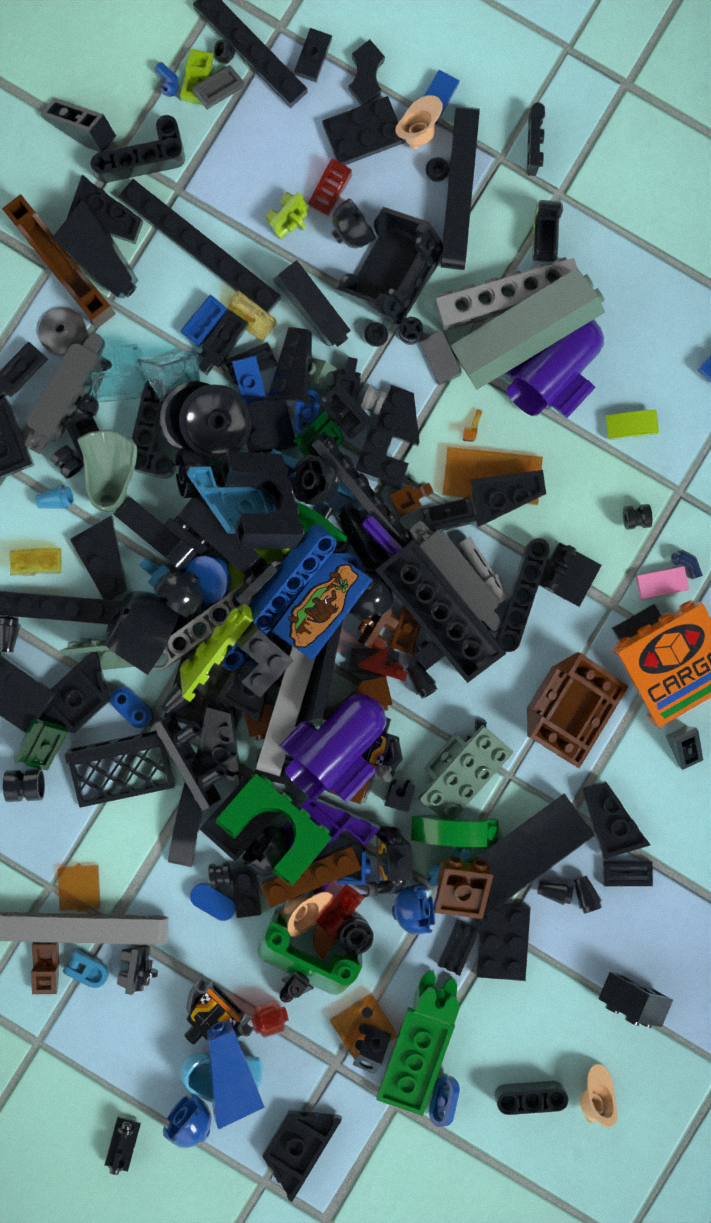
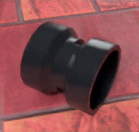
M68 445L57 450L50 458L53 465L61 469V474L66 479L73 477L84 467L81 459L73 455L74 451Z
M641 504L638 508H634L632 505L624 506L623 522L626 530H632L638 526L642 528L652 527L653 516L650 504Z

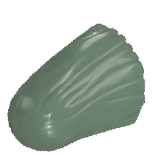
M112 430L89 432L78 438L84 458L87 495L91 504L96 509L103 512H111L119 508L126 498L128 485L136 465L137 446L132 438L123 435L121 432L118 433Z

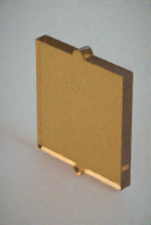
M77 864L72 867H58L60 911L77 910L81 912L83 909L101 908L99 865L81 866V864Z

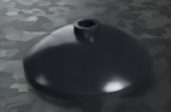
M201 381L181 383L166 395L161 404L159 412L161 431L166 440L179 451L193 450L184 440L180 430L179 417L182 405L193 391L210 385ZM217 416V423L223 424V418Z
M206 385L193 391L184 401L179 417L180 430L186 443L195 452L207 458L221 459L225 457L226 452H238L246 444L251 434L252 416L246 401L235 390L223 385ZM217 416L223 418V424L217 423Z

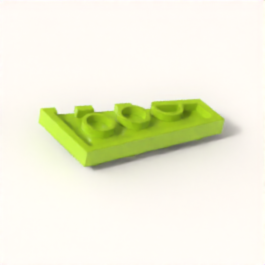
M244 604L240 605L237 609H233L228 615L227 620L221 626H217L214 629L211 637L205 643L203 642L198 646L196 653L190 659L183 662L180 667L183 698L191 702L196 695L193 690L199 683L204 685L208 680V673L214 663L218 665L221 663L227 652V646H234L251 624L253 618L249 606Z

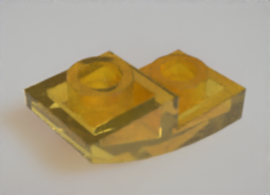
M61 548L21 549L9 552L10 575L35 576L36 573L61 574L62 572Z

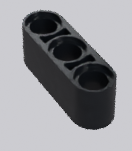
M558 1081L503 1084L496 1089L494 1095L498 1109L505 1115L559 1112L564 1110L569 1102L564 1087ZM554 1092L561 1093L560 1098L557 1100L550 1099ZM529 1094L537 1095L534 1101L528 1102L525 1100ZM504 1096L513 1097L509 1103L501 1102Z

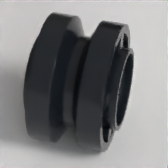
M347 916L338 925L337 937L342 948L347 953L359 955L365 953L372 946L374 934L368 921L362 916ZM361 931L359 937L355 939L350 938L352 932Z

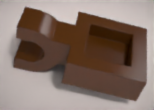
M430 483L416 490L410 484L389 496L400 517L422 507L419 500L434 492Z

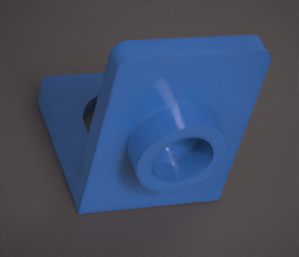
M362 848V877L345 876L338 879L337 884L365 885V875L370 874V859H366V848Z

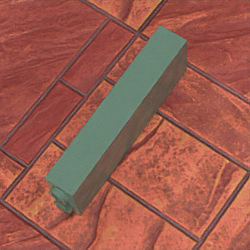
M578 268L574 269L450 345L476 390L605 313L602 302L605 301L598 288L595 290L592 288L594 285L588 274L583 276Z

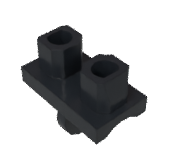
M143 945L137 948L122 950L121 961L129 964V971L123 970L119 973L117 985L126 988L125 994L133 995L134 992L143 991L144 985H149L150 978L158 976V970L152 968L153 960L149 959V946Z

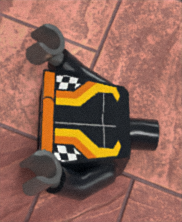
M389 718L386 719V727L382 734L361 755L377 770L374 774L377 781H380L383 777L385 782H390L392 776L394 777L395 769L403 760L399 737L387 733L391 722Z
M377 824L380 827L379 831L375 834L379 883L374 881L365 882V885L368 887V893L362 894L363 897L399 893L404 888L406 880L413 878L411 844L402 836L401 831L397 827Z
M200 974L189 991L186 1010L189 1014L186 1020L192 1027L184 1034L185 1038L193 1045L202 1036L207 1040L208 1029L218 1022H226L228 1020L231 1021L237 1038L242 1035L250 1036L257 1028L256 1025L254 1027L248 1025L247 1022L251 1018L247 1016L243 1020L245 1012L212 980L209 983L202 980L203 974Z

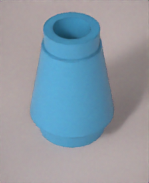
M61 485L37 494L35 502L39 509H67L68 506L73 505L74 498L70 487Z

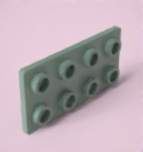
M105 636L92 640V637L79 638L77 641L69 642L68 647L60 650L61 655L99 651L101 670L134 667L104 644Z
M484 725L467 742L455 733L424 768L434 780L419 795L418 799L440 817L455 819L513 754V750Z

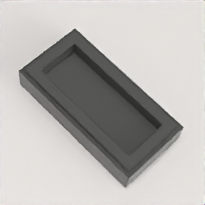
M228 65L195 85L192 92L208 110L244 88L245 82Z

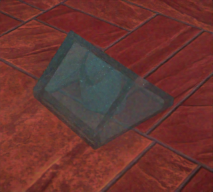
M175 348L137 360L138 365L161 401L177 385L188 381H200L198 354Z

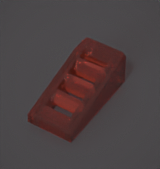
M332 158L317 184L308 205L329 217L352 177V170ZM330 179L339 184L338 187L330 184L328 180ZM323 188L334 193L333 196L322 191ZM320 196L321 198L327 200L329 204L326 205L321 201L317 200L318 197Z

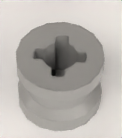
M369 386L361 404L362 409L373 410L374 414L379 415L387 393L384 391L377 392L374 387Z

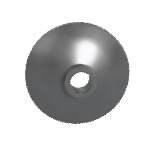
M53 309L40 322L39 338L44 347L54 354L65 355L71 345L78 343L82 346L86 339V324L83 318L72 309ZM63 325L64 331L61 333L57 332L58 326Z

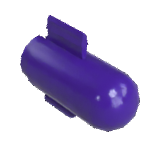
M593 319L505 373L514 380L507 387V394L517 407L530 416H538L543 409L553 407L565 418H568L596 387L583 377L581 373L604 346V334L596 320Z
M357 694L346 699L318 730L308 721H302L279 745L282 750L293 758V761L285 768L286 775L311 798H318L324 790L329 792L332 790L344 802L348 803L377 771L361 755L382 734L386 727L387 717L384 708L376 699L368 695Z

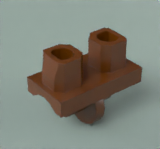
M389 609L379 617L377 614L371 615L370 619L357 618L362 621L357 629L362 632L358 642L370 649L373 647L383 650L387 639L379 633L383 627L393 631L399 623V620L392 614L393 611Z

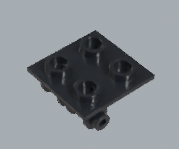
M559 542L542 574L539 586L580 607L602 565L577 552L573 546H566Z

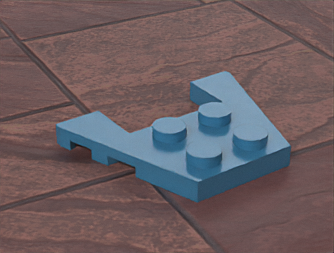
M189 467L188 477L228 534L235 533L234 527L242 513H273L276 511L273 501L264 492L249 487L217 488L211 467Z

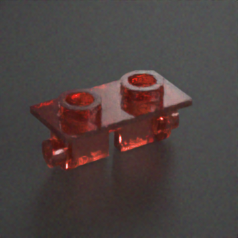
M346 884L316 923L322 926L329 936H335L338 933L337 929L345 921L344 918L350 916L365 897Z

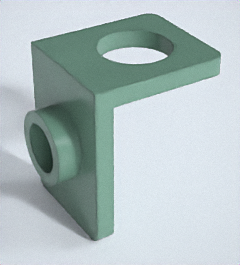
M311 358L308 362V373L311 374V383L319 385L328 392L335 387L337 374L340 370L327 361ZM331 371L333 373V381L330 385H327L326 375Z

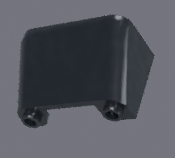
M383 207L374 220V228L378 236L376 243L358 275L347 273L341 278L337 291L345 298L385 320L400 325L402 320L407 317L442 254L443 243L430 222Z

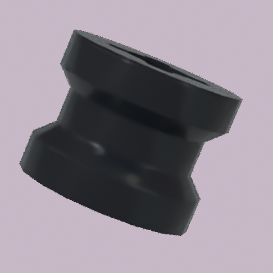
M406 317L400 323L399 337L407 345L418 343L422 338L423 324L416 317Z
M229 861L223 862L222 865L209 864V880L212 889L217 888L219 885L232 886Z

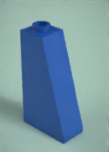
M230 1020L218 1022L207 1030L212 1105L218 1130L265 1108Z

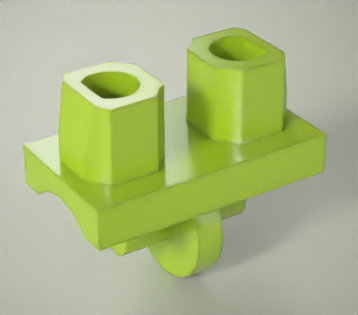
M286 192L281 197L280 203L283 207L278 213L272 209L265 215V219L276 237L281 240L288 232L292 233L296 227L302 231L306 227L303 219L307 216L306 212L309 210V207L305 203L303 195L299 192L295 195Z

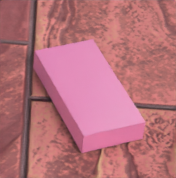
M684 566L635 576L640 600L689 590Z

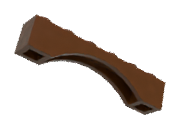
M21 194L2 208L97 329L116 314L66 250L52 238L54 235Z
M386 676L362 681L356 690L346 698L348 699L357 694L368 695L376 699L384 708V711L389 710V705H393ZM346 699L332 707L326 708L323 720H327ZM271 703L264 704L261 722L244 713L249 737L256 736V740L265 739L275 705ZM298 717L295 727H297L300 724V722H298Z

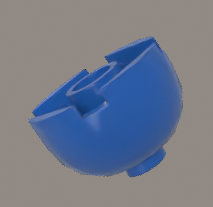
M425 884L405 887L398 894L395 905L392 906L394 920H397L400 927L410 934L432 933L433 930L430 929V925H435L434 903L432 897L427 899L425 891H429V888Z
M191 1094L192 1097L190 1099L185 1096L174 1106L167 1117L170 1121L168 1129L165 1126L163 1128V1136L180 1148L193 1147L205 1141L210 1134L212 1116L209 1106L195 1094Z

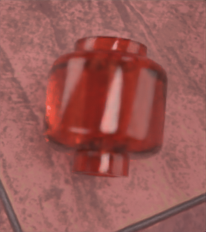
M276 1001L255 1007L254 1014L251 1015L253 1027L257 1026L254 1030L255 1033L260 1034L263 1038L282 1033L285 1030V1022L289 1021L286 1008H280Z

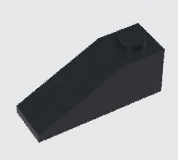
M54 98L41 113L43 119L83 146L98 152H104L116 137L104 114Z

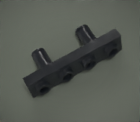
M173 714L154 724L153 726L157 731L158 737L163 741L171 759L175 762L182 774L183 780L187 783L202 811L221 800L222 798L213 784L227 776L225 768L219 764L205 771L189 741L202 733L201 726L197 722H192L181 729Z

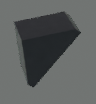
M686 726L666 735L681 770L704 760L699 731L696 727Z

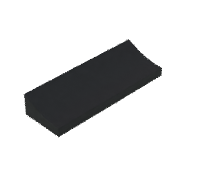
M415 539L411 540L376 567L375 571L467 683L506 655V651Z
M343 621L315 658L298 717V722L300 723L308 721L315 726L322 725Z
M565 793L475 858L485 861L487 865H490L493 872L483 918L595 837V834ZM473 918V919L475 920V922H478V921L481 920V919H479V918Z

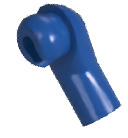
M160 62L155 67V72L164 79L161 91L163 95L172 97L178 91V76L163 62Z

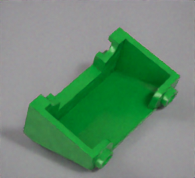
M275 910L257 949L258 955L263 961L289 974L294 971L296 973H303L309 978V984L332 995H339L354 983L362 969V954L353 955L346 953L345 955H338L335 953L329 964L289 944L290 933L285 926V920L277 910Z

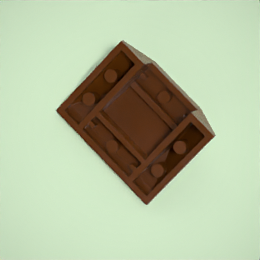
M577 652L551 667L528 705L527 736L580 769L629 686L582 653Z

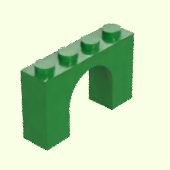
M255 774L220 814L216 823L235 839L249 821L262 812H276L287 818L294 831L293 845L273 869V872L292 887L332 837L328 835L330 832L325 826L320 823L316 825L309 819L311 815L301 807L297 809L291 804L292 799L283 791L278 793L272 787L273 783L264 775L260 777Z

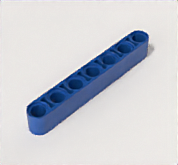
M314 525L308 529L296 549H292L277 568V572L265 583L248 606L251 608L253 622L266 634L334 551L336 540L322 525ZM236 642L234 646H227V652L221 663L226 669L235 670L245 662L249 655Z

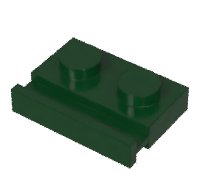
M326 411L320 412L293 440L294 443H298L301 447L299 450L304 457L307 455L321 457L312 446V443L322 432H325L327 436L333 437L338 446L345 439L332 419H328Z
M33 718L13 757L14 763L22 762L26 766L48 771L68 733L67 727L47 721L39 722Z

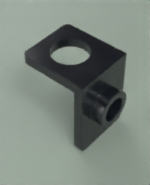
M369 1025L360 1052L354 1059L353 1065L375 1074L383 1063L391 1034ZM361 1061L368 1062V1063H370L372 1066L365 1065V1064L362 1063Z

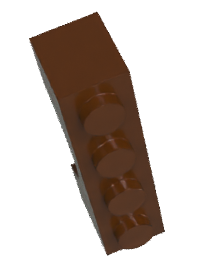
M351 842L313 861L292 887L277 875H273L262 880L261 888L269 907L272 908L361 870V864Z

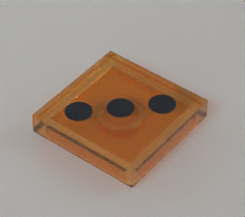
M372 993L330 1019V1022L354 1059L360 1052L369 1025L390 1033V1041L398 1036Z

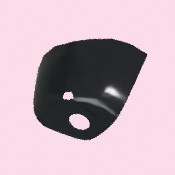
M133 591L125 596L111 618L106 629L104 644L116 655L148 675L162 655L180 614L166 604L168 600L164 596L159 597L157 594L146 591ZM128 608L130 610L129 613L123 615L125 609ZM119 613V615H118L116 621H115V622L113 623V625H112V622H113L114 618H115L116 615Z

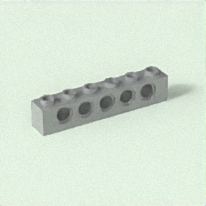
M559 258L548 266L539 264L531 267L530 271L524 273L515 271L508 274L507 278L498 280L495 277L486 280L483 285L475 287V284H470L463 287L459 292L452 293V291H446L439 294L434 306L441 329L444 332L503 314L550 285L551 283L547 279L548 276H555L557 279H560L576 269L575 259ZM531 282L535 285L536 289L528 290L525 288L524 283ZM509 289L512 291L513 296L505 297L501 290ZM485 295L490 299V303L483 304L479 301L478 297ZM463 302L468 308L461 311L456 308L455 304Z

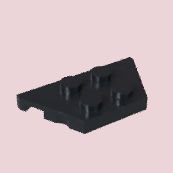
M90 652L51 688L56 693V696L38 720L65 726L69 733L75 734L110 702V695L97 652Z
M288 1110L263 1151L262 1157L268 1167H271L273 1170V1175L277 1182L281 1183L289 1201L293 1202L342 1121V1116L338 1114Z

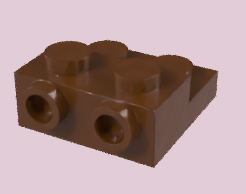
M450 856L448 860L442 859L437 877L438 889L433 906L434 913L483 919L493 879L490 865H487L485 861L475 859L472 863L464 862L463 859L457 856Z

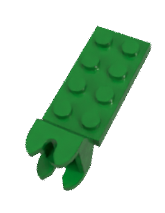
M434 970L427 971L419 981L413 1008H407L376 1096L377 1101L421 1116L425 1112L453 1034L459 1011V1001L456 996L457 982L455 978H449L445 981L443 988L436 989L434 986L436 982Z

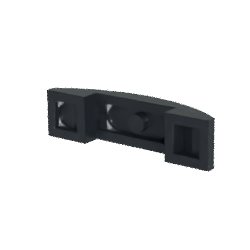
M184 782L178 806L168 862L192 867L203 811L195 801L194 795L186 782Z

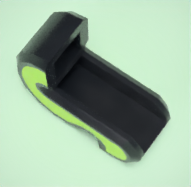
M540 200L536 205L532 259L534 261L553 262L557 260L559 218H561L563 212L561 201Z

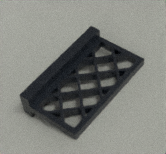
M156 730L70 748L64 754L66 764L69 763L79 808L175 787L167 749L163 741L158 737ZM160 747L162 758L157 764L147 758L146 754L150 749ZM132 753L140 758L134 769L122 762L126 754ZM108 758L117 763L111 773L98 767L102 759ZM143 760L155 767L149 778L137 771ZM162 761H163V763H164V767H165V768H163L162 766H160V764L162 763ZM85 763L93 768L87 779L78 774L76 765ZM119 765L131 772L125 783L113 776ZM157 769L166 774L168 783L159 785L151 780ZM95 770L107 777L102 787L89 781ZM133 774L146 781L141 789H134L128 785ZM109 780L122 786L117 794H110L104 790ZM86 784L98 791L95 798L84 800L82 790Z

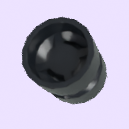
M28 769L25 773L21 770L5 771L3 795L6 802H20L23 798L27 801L43 800L45 778L42 769Z

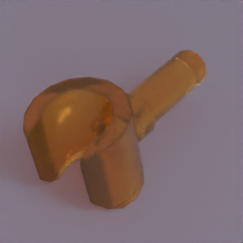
M477 409L471 428L464 427L463 441H475L482 410Z

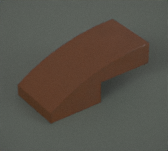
M33 942L32 994H57L59 942Z

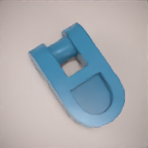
M76 948L73 949L70 955L72 959L69 964L65 965L63 973L89 987H101L109 976L107 966L103 962L87 955L84 951ZM80 963L86 965L83 972L78 969Z

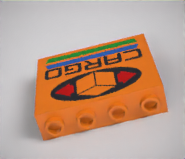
M692 600L687 601L679 606L680 609L678 611L662 615L658 618L659 622L652 626L646 625L641 627L637 631L638 634L631 638L625 637L616 643L617 646L611 649L613 654L620 657L650 712L647 715L650 722L658 728L711 698V618L703 603Z

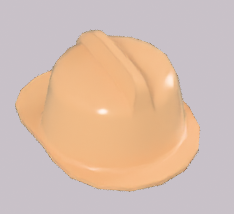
M432 95L419 98L412 103L398 122L395 130L398 137L405 139L413 150H417L419 146L432 140L435 132L434 124L442 112L441 100Z
M320 892L310 898L300 895L289 900L280 911V915L287 923V930L290 936H300L327 918L334 907L335 899L333 895L329 892Z
M596 1064L589 1070L587 1086L580 1095V1107L589 1123L599 1122L605 1127H611L617 1122L618 1116L613 1080L605 1066Z

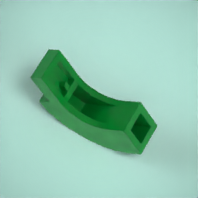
M432 815L412 816L411 841L442 846L487 847V845H494L498 842L499 820L451 819Z

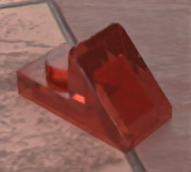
M390 646L359 662V668L406 681L408 672L403 671V665L390 662L389 666L385 665Z

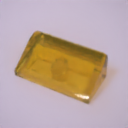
M240 291L235 294L228 306L229 310L249 323L246 330L261 342L265 340L277 324L274 317Z

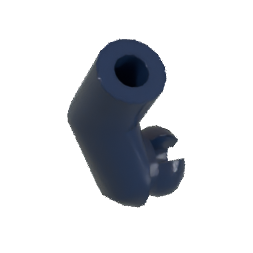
M678 550L677 553L671 555L674 565L682 564L687 567L691 580L703 576L695 555L685 550Z

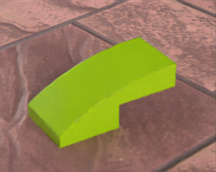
M195 49L190 50L185 67L186 76L180 93L182 101L203 105L193 94L192 90L195 85L211 76L214 53Z
M657 410L606 415L609 440L659 434Z

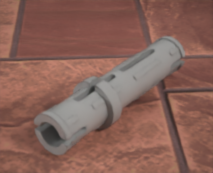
M471 536L460 542L458 546L483 582L498 599V604L509 598L510 595L498 579L500 578L499 575L495 574Z

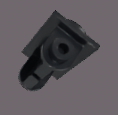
M294 971L282 979L285 985L279 993V998L282 1002L289 1003L293 998H299L314 987L309 984L310 980L307 976Z
M117 1117L104 1166H108L110 1169V1174L118 1175L120 1171L128 1172L141 1126L140 1122Z

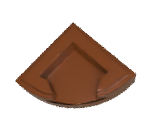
M317 924L313 935V944L317 954L324 959L338 938L320 924Z

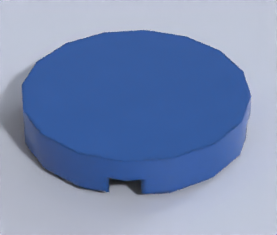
M213 555L195 558L186 569V573L192 571L200 578L199 584L202 587L204 596L202 603L205 604L216 603L227 596L232 581L231 575H228L226 564L220 558Z

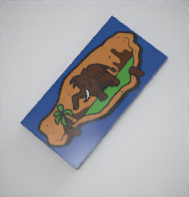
M332 552L272 632L313 661L372 582V579Z

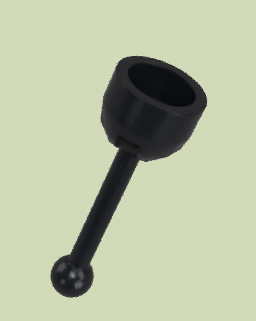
M105 360L102 364L103 370L92 395L84 397L78 406L80 411L88 415L96 416L99 410V402L96 396L107 370L112 367V363L109 360Z

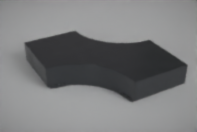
M371 39L352 53L357 73L353 82L348 86V90L361 106L370 103L381 94L382 90L378 85L376 75L379 67L385 61V56Z

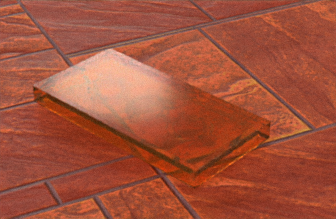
M447 447L442 496L469 497L473 499L471 479L542 470L543 457ZM539 498L528 504L538 505Z

